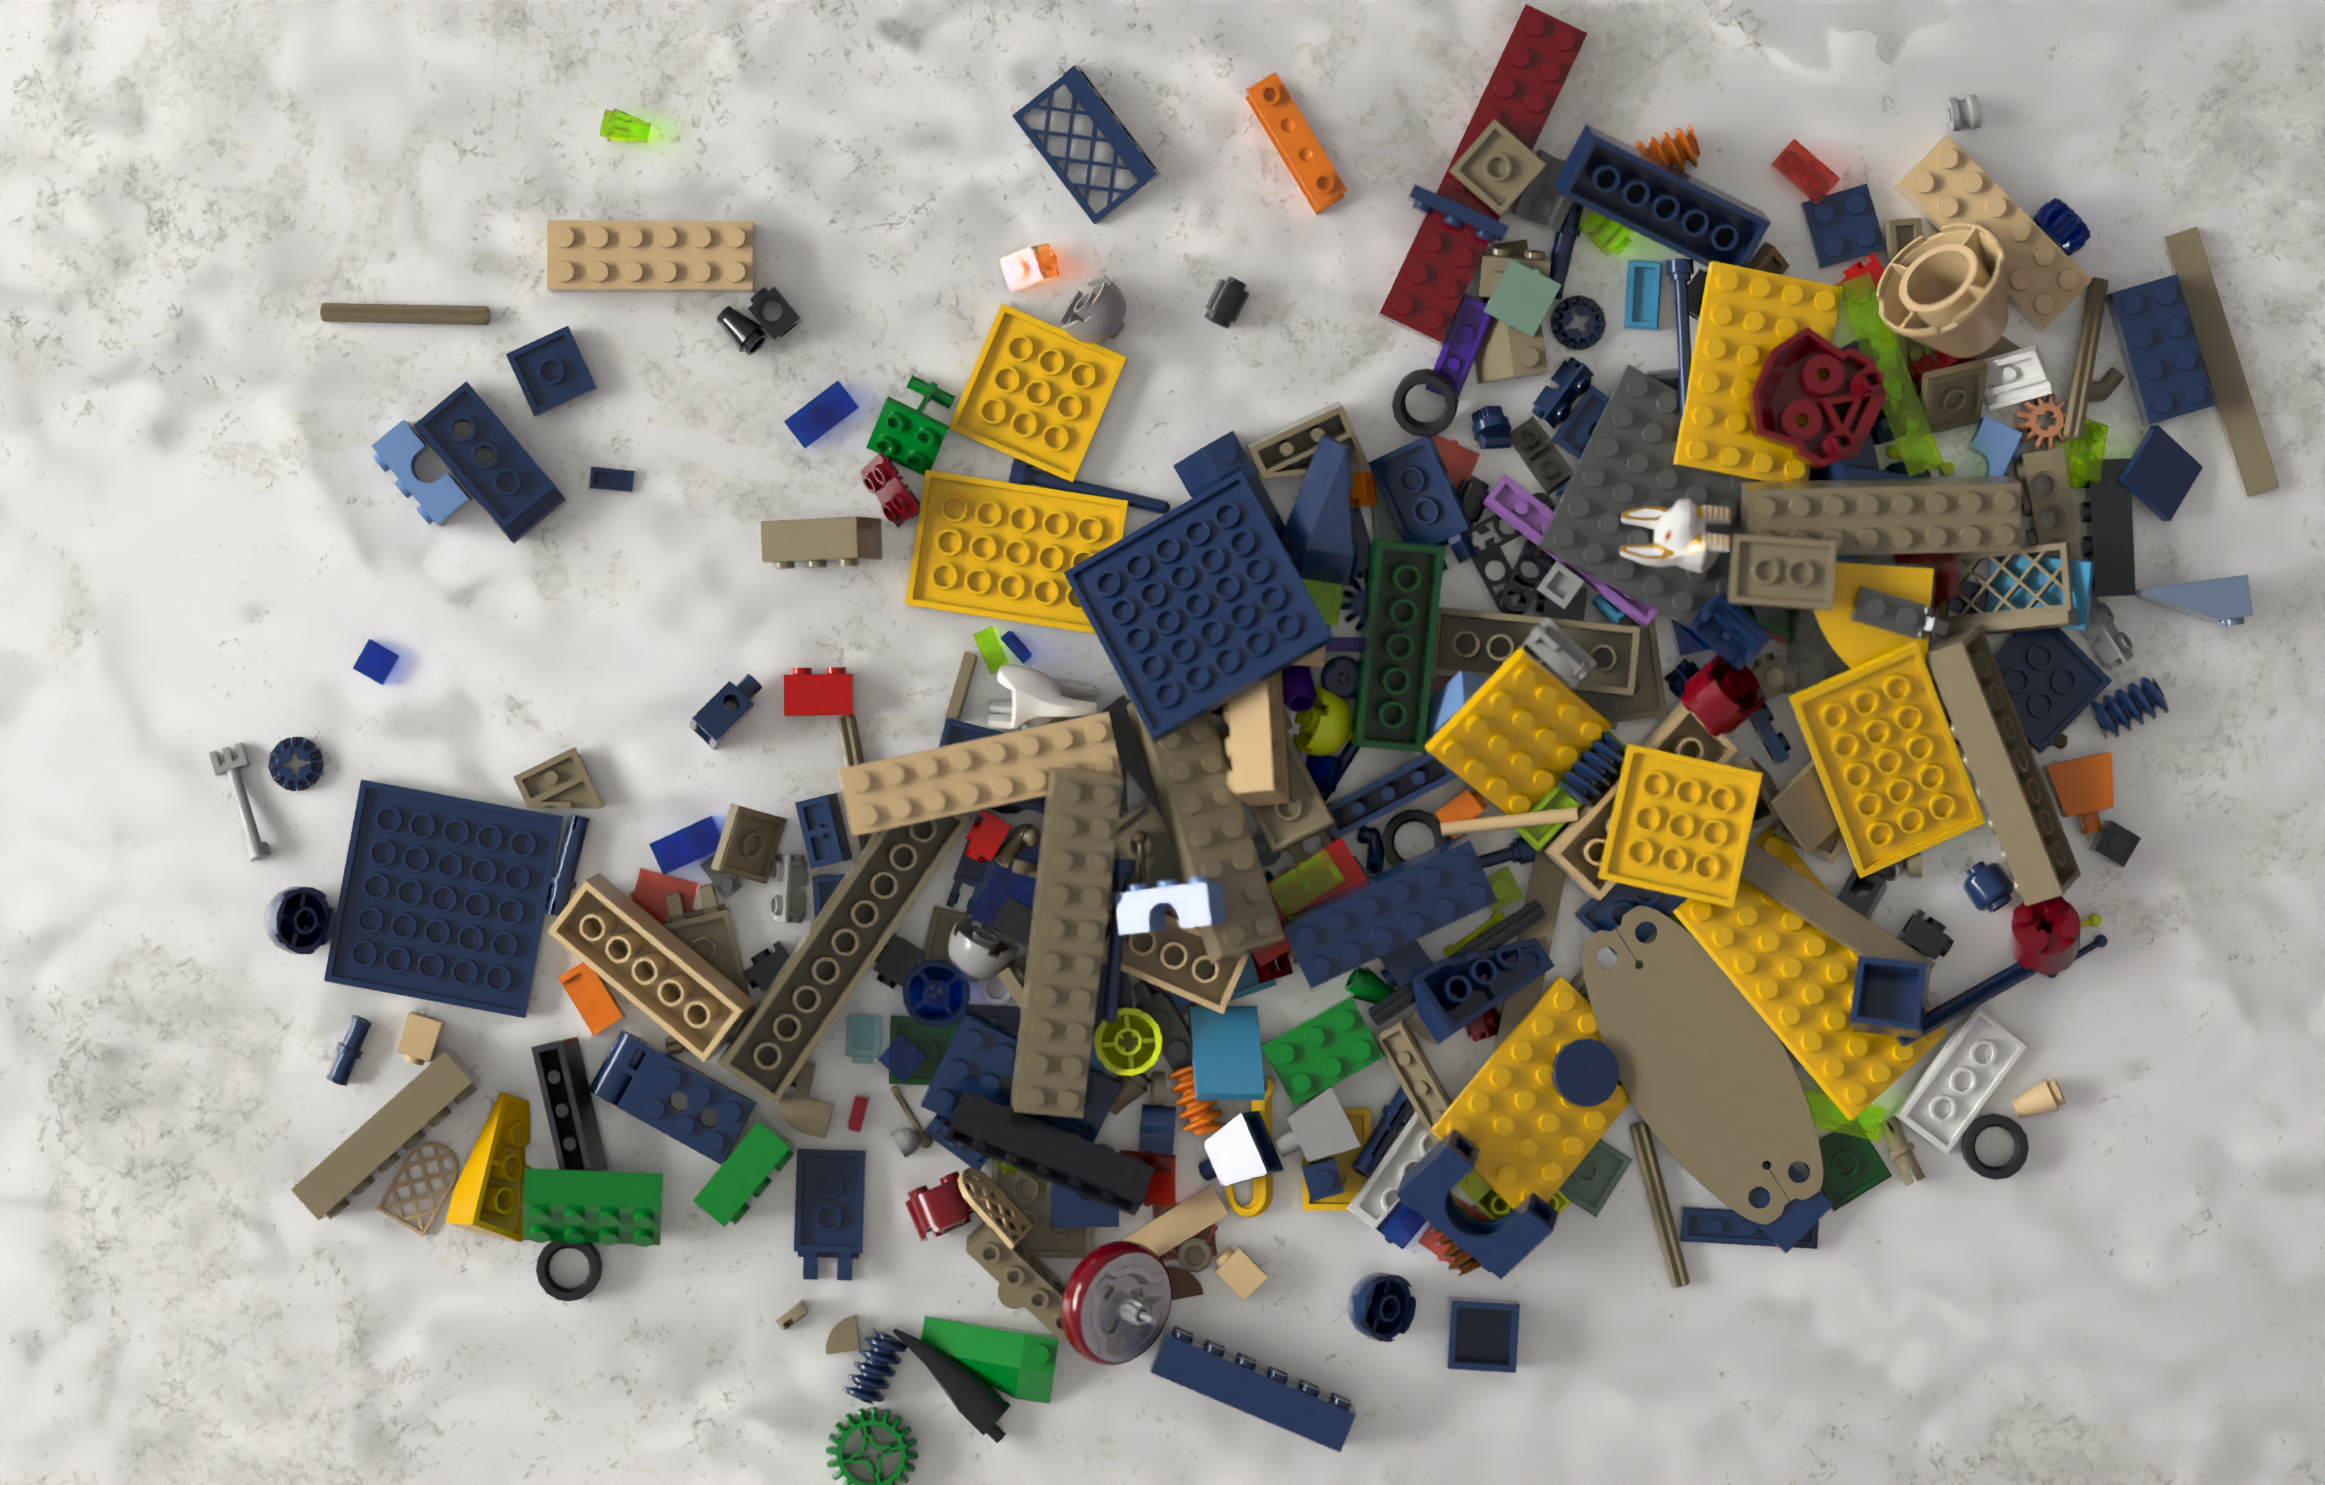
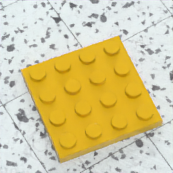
M1002 303L951 419L949 430L1073 483L1127 357L1095 343L1080 342L1063 329Z
M1519 647L1425 747L1430 754L1504 813L1512 815L1528 813L1556 785V782L1563 777V774L1573 767L1572 764L1582 758L1583 751H1588L1592 747L1591 743L1594 740L1598 741L1602 737V731L1606 733L1613 725L1599 711Z
M1627 743L1598 878L1733 908L1763 773Z

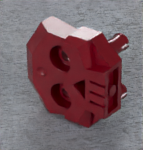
M1806 327L1771 349L1762 363L1748 393L1753 437L1791 449L1793 458L1816 469L1840 459L1859 456L1887 397V392L1882 384L1884 382V375L1880 370L1876 369L1874 359L1850 347L1842 351L1811 328ZM1819 369L1827 371L1828 379L1826 381L1819 379L1817 375ZM1847 405L1841 419H1839L1833 407ZM1797 415H1802L1806 418L1805 427L1797 425Z

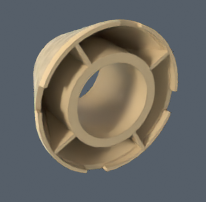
M1960 223L1940 227L1942 232L1926 239L1921 235L1905 246L1892 259L1882 274L1877 287L1876 298L1879 301L1878 313L1893 331L1951 357L1968 358L1986 351L1999 340L2008 323L2004 257L1999 242L1992 233L1983 227Z

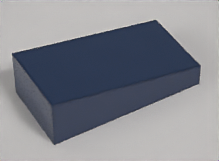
M590 467L589 488L632 492L634 471Z

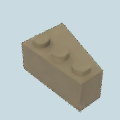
M841 517L761 521L762 562L774 563V569H794L795 562H806V568L826 567V561H838V566H858V560H882L881 519Z

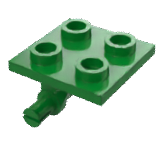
M912 375L906 388L924 396L918 409L916 410L888 396L866 448L878 454L882 452L886 458L925 476V471L932 469L950 426L924 414V411L931 400L950 409L955 395L937 388L938 384L933 381L929 384Z

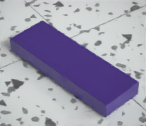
M1464 294L1433 368V370L1441 372L1451 380L1456 387L1458 397L1492 318L1490 314L1483 311L1487 302ZM1426 385L1425 389L1444 396L1440 389L1434 385Z

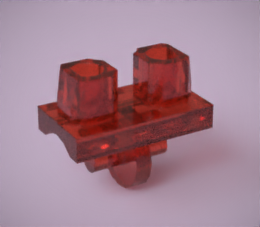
M1795 139L1789 143L1771 164L1776 171L1816 205L1822 201L1841 179Z

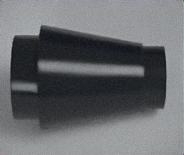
M731 306L726 307L716 319L740 352H746L748 355L756 352L767 338L761 325L734 310Z

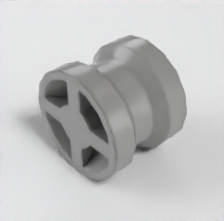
M1976 94L1968 95L1966 99L1958 100L1956 97L1948 98V119L1952 132L1960 131L1962 127L1966 126L1972 129L1980 128V108Z

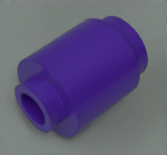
M1291 665L1282 670L1284 704L1294 712H1303L1310 709L1316 697L1310 667Z

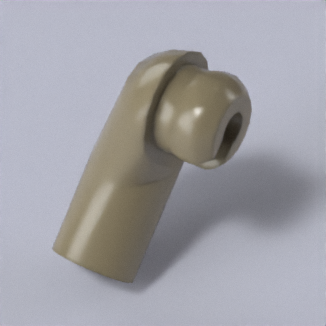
M2111 367L2100 381H2092L2088 402L2106 400L2124 379V376L2118 370Z
M1032 824L1020 825L995 855V861L1002 867L1008 868L1026 844L1034 846L1038 843L1040 839L1039 830L1033 828Z

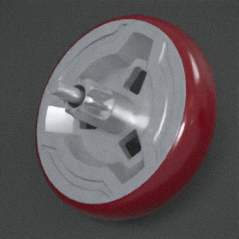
M1114 1241L1093 1250L1078 1264L1066 1285L1061 1306L1062 1326L1065 1336L1078 1354L1097 1364L1120 1365L1137 1358L1156 1341L1166 1324L1172 1302L1171 1279L1164 1262L1154 1251L1140 1243ZM1139 1289V1294L1135 1298L1131 1297L1130 1292ZM1109 1319H1116L1112 1329L1107 1332Z

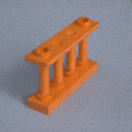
M1277 73L1271 74L1246 89L1249 95L1245 97V100L1315 215L1345 197L1343 192L1347 191V188Z

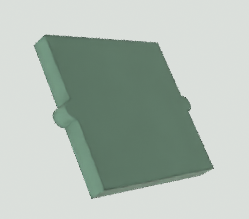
M1511 258L1483 311L1505 322L1507 328L1512 326L1534 337L1562 284L1540 273L1539 268L1532 269Z

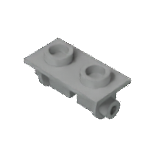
M2096 598L2090 605L2088 630L2081 631L2087 640L2099 634L2102 640L2091 647L2103 666H2108L2110 670H2113L2122 664L2119 659L2120 657L2124 663L2129 661L2134 655L2131 651L2133 646L2128 636L2124 632L2119 633L2112 622L2115 619L2110 608L2105 603L2101 604L2098 598Z
M1548 617L1538 624L1524 641L1573 688L1597 664L1591 656Z
M776 854V859L771 867V877L775 881L774 895L770 899V912L773 915V922L802 923V917L806 916V892H794L795 885H807L808 862H804L805 855Z

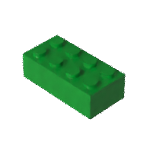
M525 1168L523 1240H532L537 1243L564 1241L570 1244L582 1242L601 1243L603 1245L635 1244L641 1247L660 1245L663 1174Z

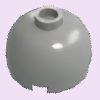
M1098 275L1087 283L1091 289L1083 296L1079 291L1073 297L1061 317V322L1065 324L1061 328L1078 341L1089 344L1102 342L1108 337L1113 339L1120 334L1125 326L1122 320L1126 313V301L1121 290L1105 275Z
M966 918L956 921L948 941V954L952 964L960 971V976L971 982H978L979 979L991 980L998 978L997 974L1010 966L1018 951V946L1012 947L1015 941L983 922L980 928L971 925L973 919Z

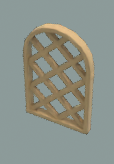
M436 1142L423 1143L415 1147L404 1159L402 1166L378 1205L377 1210L398 1221L399 1224H403L416 1233L425 1236L448 1194L454 1188L459 1173L458 1161L454 1153L445 1145ZM433 1146L435 1157L423 1159L421 1148ZM438 1147L445 1150L447 1153L440 1155ZM417 1151L419 1161L408 1163ZM451 1157L454 1169L444 1171L441 1159ZM437 1160L440 1173L428 1176L424 1163ZM420 1165L423 1177L411 1180L408 1168ZM404 1170L407 1181L396 1184ZM454 1173L452 1181L448 1186L445 1175ZM441 1177L444 1189L432 1192L429 1179ZM425 1181L427 1194L415 1196L413 1184ZM408 1185L411 1198L399 1201L396 1188ZM392 1191L395 1202L384 1205ZM444 1193L436 1207L433 1196ZM429 1197L432 1210L420 1213L417 1200ZM413 1202L415 1214L403 1217L401 1204ZM396 1206L399 1217L385 1209ZM432 1214L424 1228L421 1217ZM417 1218L419 1229L406 1221Z
M967 1168L960 1173L958 1187L962 1196L1001 1240L1012 1249L1034 1226L1033 1223L985 1173L975 1168ZM973 1176L979 1178L980 1182L973 1180ZM965 1183L970 1185L971 1191L968 1190ZM976 1187L982 1188L983 1195L977 1193ZM988 1191L995 1194L996 1200L989 1197ZM980 1200L986 1202L987 1208L981 1206ZM992 1204L998 1206L1000 1213L993 1210ZM1004 1208L1011 1211L1012 1217L1006 1215ZM996 1217L1002 1219L1004 1226L997 1224ZM1008 1222L1014 1223L1016 1230L1010 1229ZM1020 1226L1025 1227L1026 1229L1022 1232ZM1012 1235L1017 1236L1015 1241L1013 1240Z

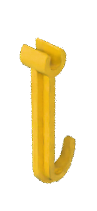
M1267 1076L1264 1100H1251V1112L1259 1110L1272 1140V1093L1274 1085L1271 1077ZM1273 1174L1252 1180L1253 1197L1248 1205H1241L1237 1202L1234 1185L1225 1186L1227 1204L1232 1211L1248 1218L1264 1213L1272 1203Z

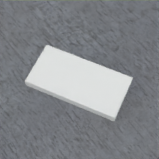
M1975 1007L1969 1011L1893 1115L1945 1154L1949 1155L2029 1045L1982 1009Z

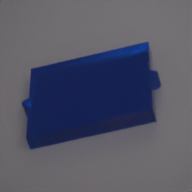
M1400 1199L1376 1229L1385 1236V1240L1389 1244L1395 1243L1401 1249H1404L1427 1221L1414 1209L1405 1206Z

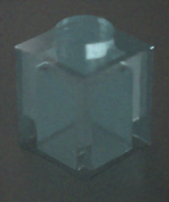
M852 1013L847 1015L845 1056H853L854 1063H873V1057L881 1056L883 1015Z

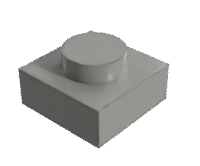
M1556 561L1536 590L1562 609H1565L1585 581Z

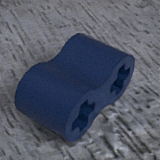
M1142 1104L1138 1158L1144 1160L1147 1165L1154 1167V1170L1171 1171L1176 1106Z

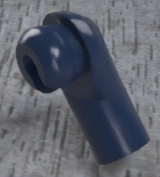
M1362 826L1359 828L1357 841L1360 844H1367L1366 869L1372 874H1378L1383 870L1384 864L1381 834L1374 826L1371 828Z

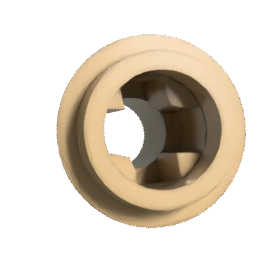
M2055 1078L2050 1081L2044 1079L2018 1096V1098L2012 1100L2020 1119L2057 1111L2059 1106L2066 1104Z

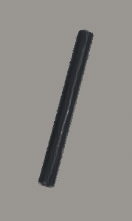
M1533 900L1446 958H1455L1476 951L1481 952L1498 948L1543 919L1546 915L1539 902ZM1412 980L1369 1008L1368 1013L1376 1025L1383 1024L1416 1002Z

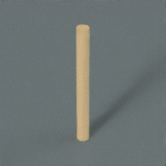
M1577 807L1442 822L1441 833L1442 836L1579 821Z

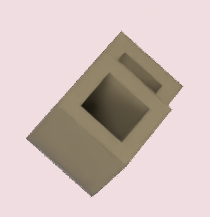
M806 1061L790 1084L791 1087H795L794 1093L785 1091L779 1100V1106L784 1119L792 1128L799 1132L825 1139L835 1103L809 1097L817 1064Z

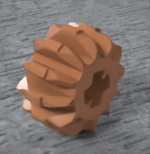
M2054 393L2048 394L2045 402L2043 396L2034 398L2035 405L2030 400L2023 401L2022 404L2028 412L2017 411L2015 414L2017 418L2025 420V423L2016 425L2015 429L2017 431L2027 429L2028 433L2023 436L2022 441L2027 443L2035 437L2033 448L2036 450L2041 448L2043 441H2045V445L2049 450L2055 448L2054 438L2060 443H2064L2067 440L2060 431H2064V419H2066L2067 412L2062 413L2061 409L2066 406L2067 401L2063 399L2054 405ZM2047 413L2049 415L2047 419L2052 420V425L2041 429L2039 426L2042 423L2037 424V417Z

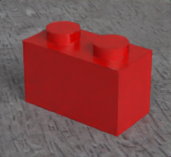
M846 667L825 668L826 674H812V668H791V675H784V716L854 715V674H846Z

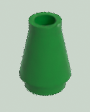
M1361 967L1355 968L1345 985V990L1351 993V997L1373 1004L1378 1003L1395 992L1394 989L1388 986L1368 967L1365 969Z

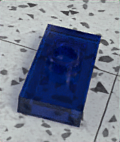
M836 381L784 422L804 449H806L859 409V407L842 384Z

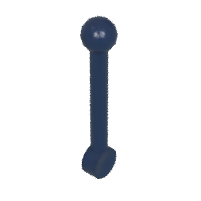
M2103 934L2097 935L2094 942L2078 951L2075 960L2097 947H2105L2108 943L2107 937ZM2058 973L2046 976L2049 978H2054L2057 976Z

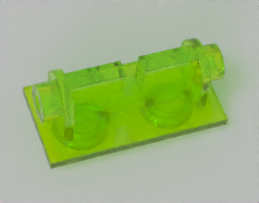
M2085 418L2081 439L2072 440L2067 468L2071 487L2080 489L2088 481L2100 482L2108 431L2107 425Z

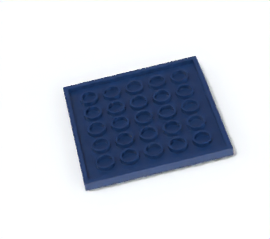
M1242 470L1063 572L1154 743L1335 640Z
M361 780L324 981L527 1018L546 916L545 910L551 889L550 882L554 872L564 817Z

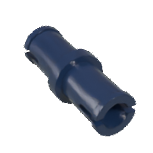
M357 1015L351 1016L342 1042H338L335 1048L338 1052L326 1077L328 1080L342 1086H347V1081L357 1059H361L363 1054L361 1047L369 1028L372 1026L371 1021Z

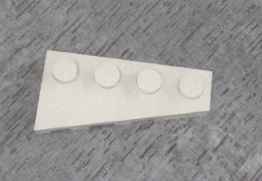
M1415 1109L1378 1161L1370 1178L1365 1180L1346 1208L1373 1229L1381 1225L1404 1204L1396 1195L1402 1177L1435 1147Z

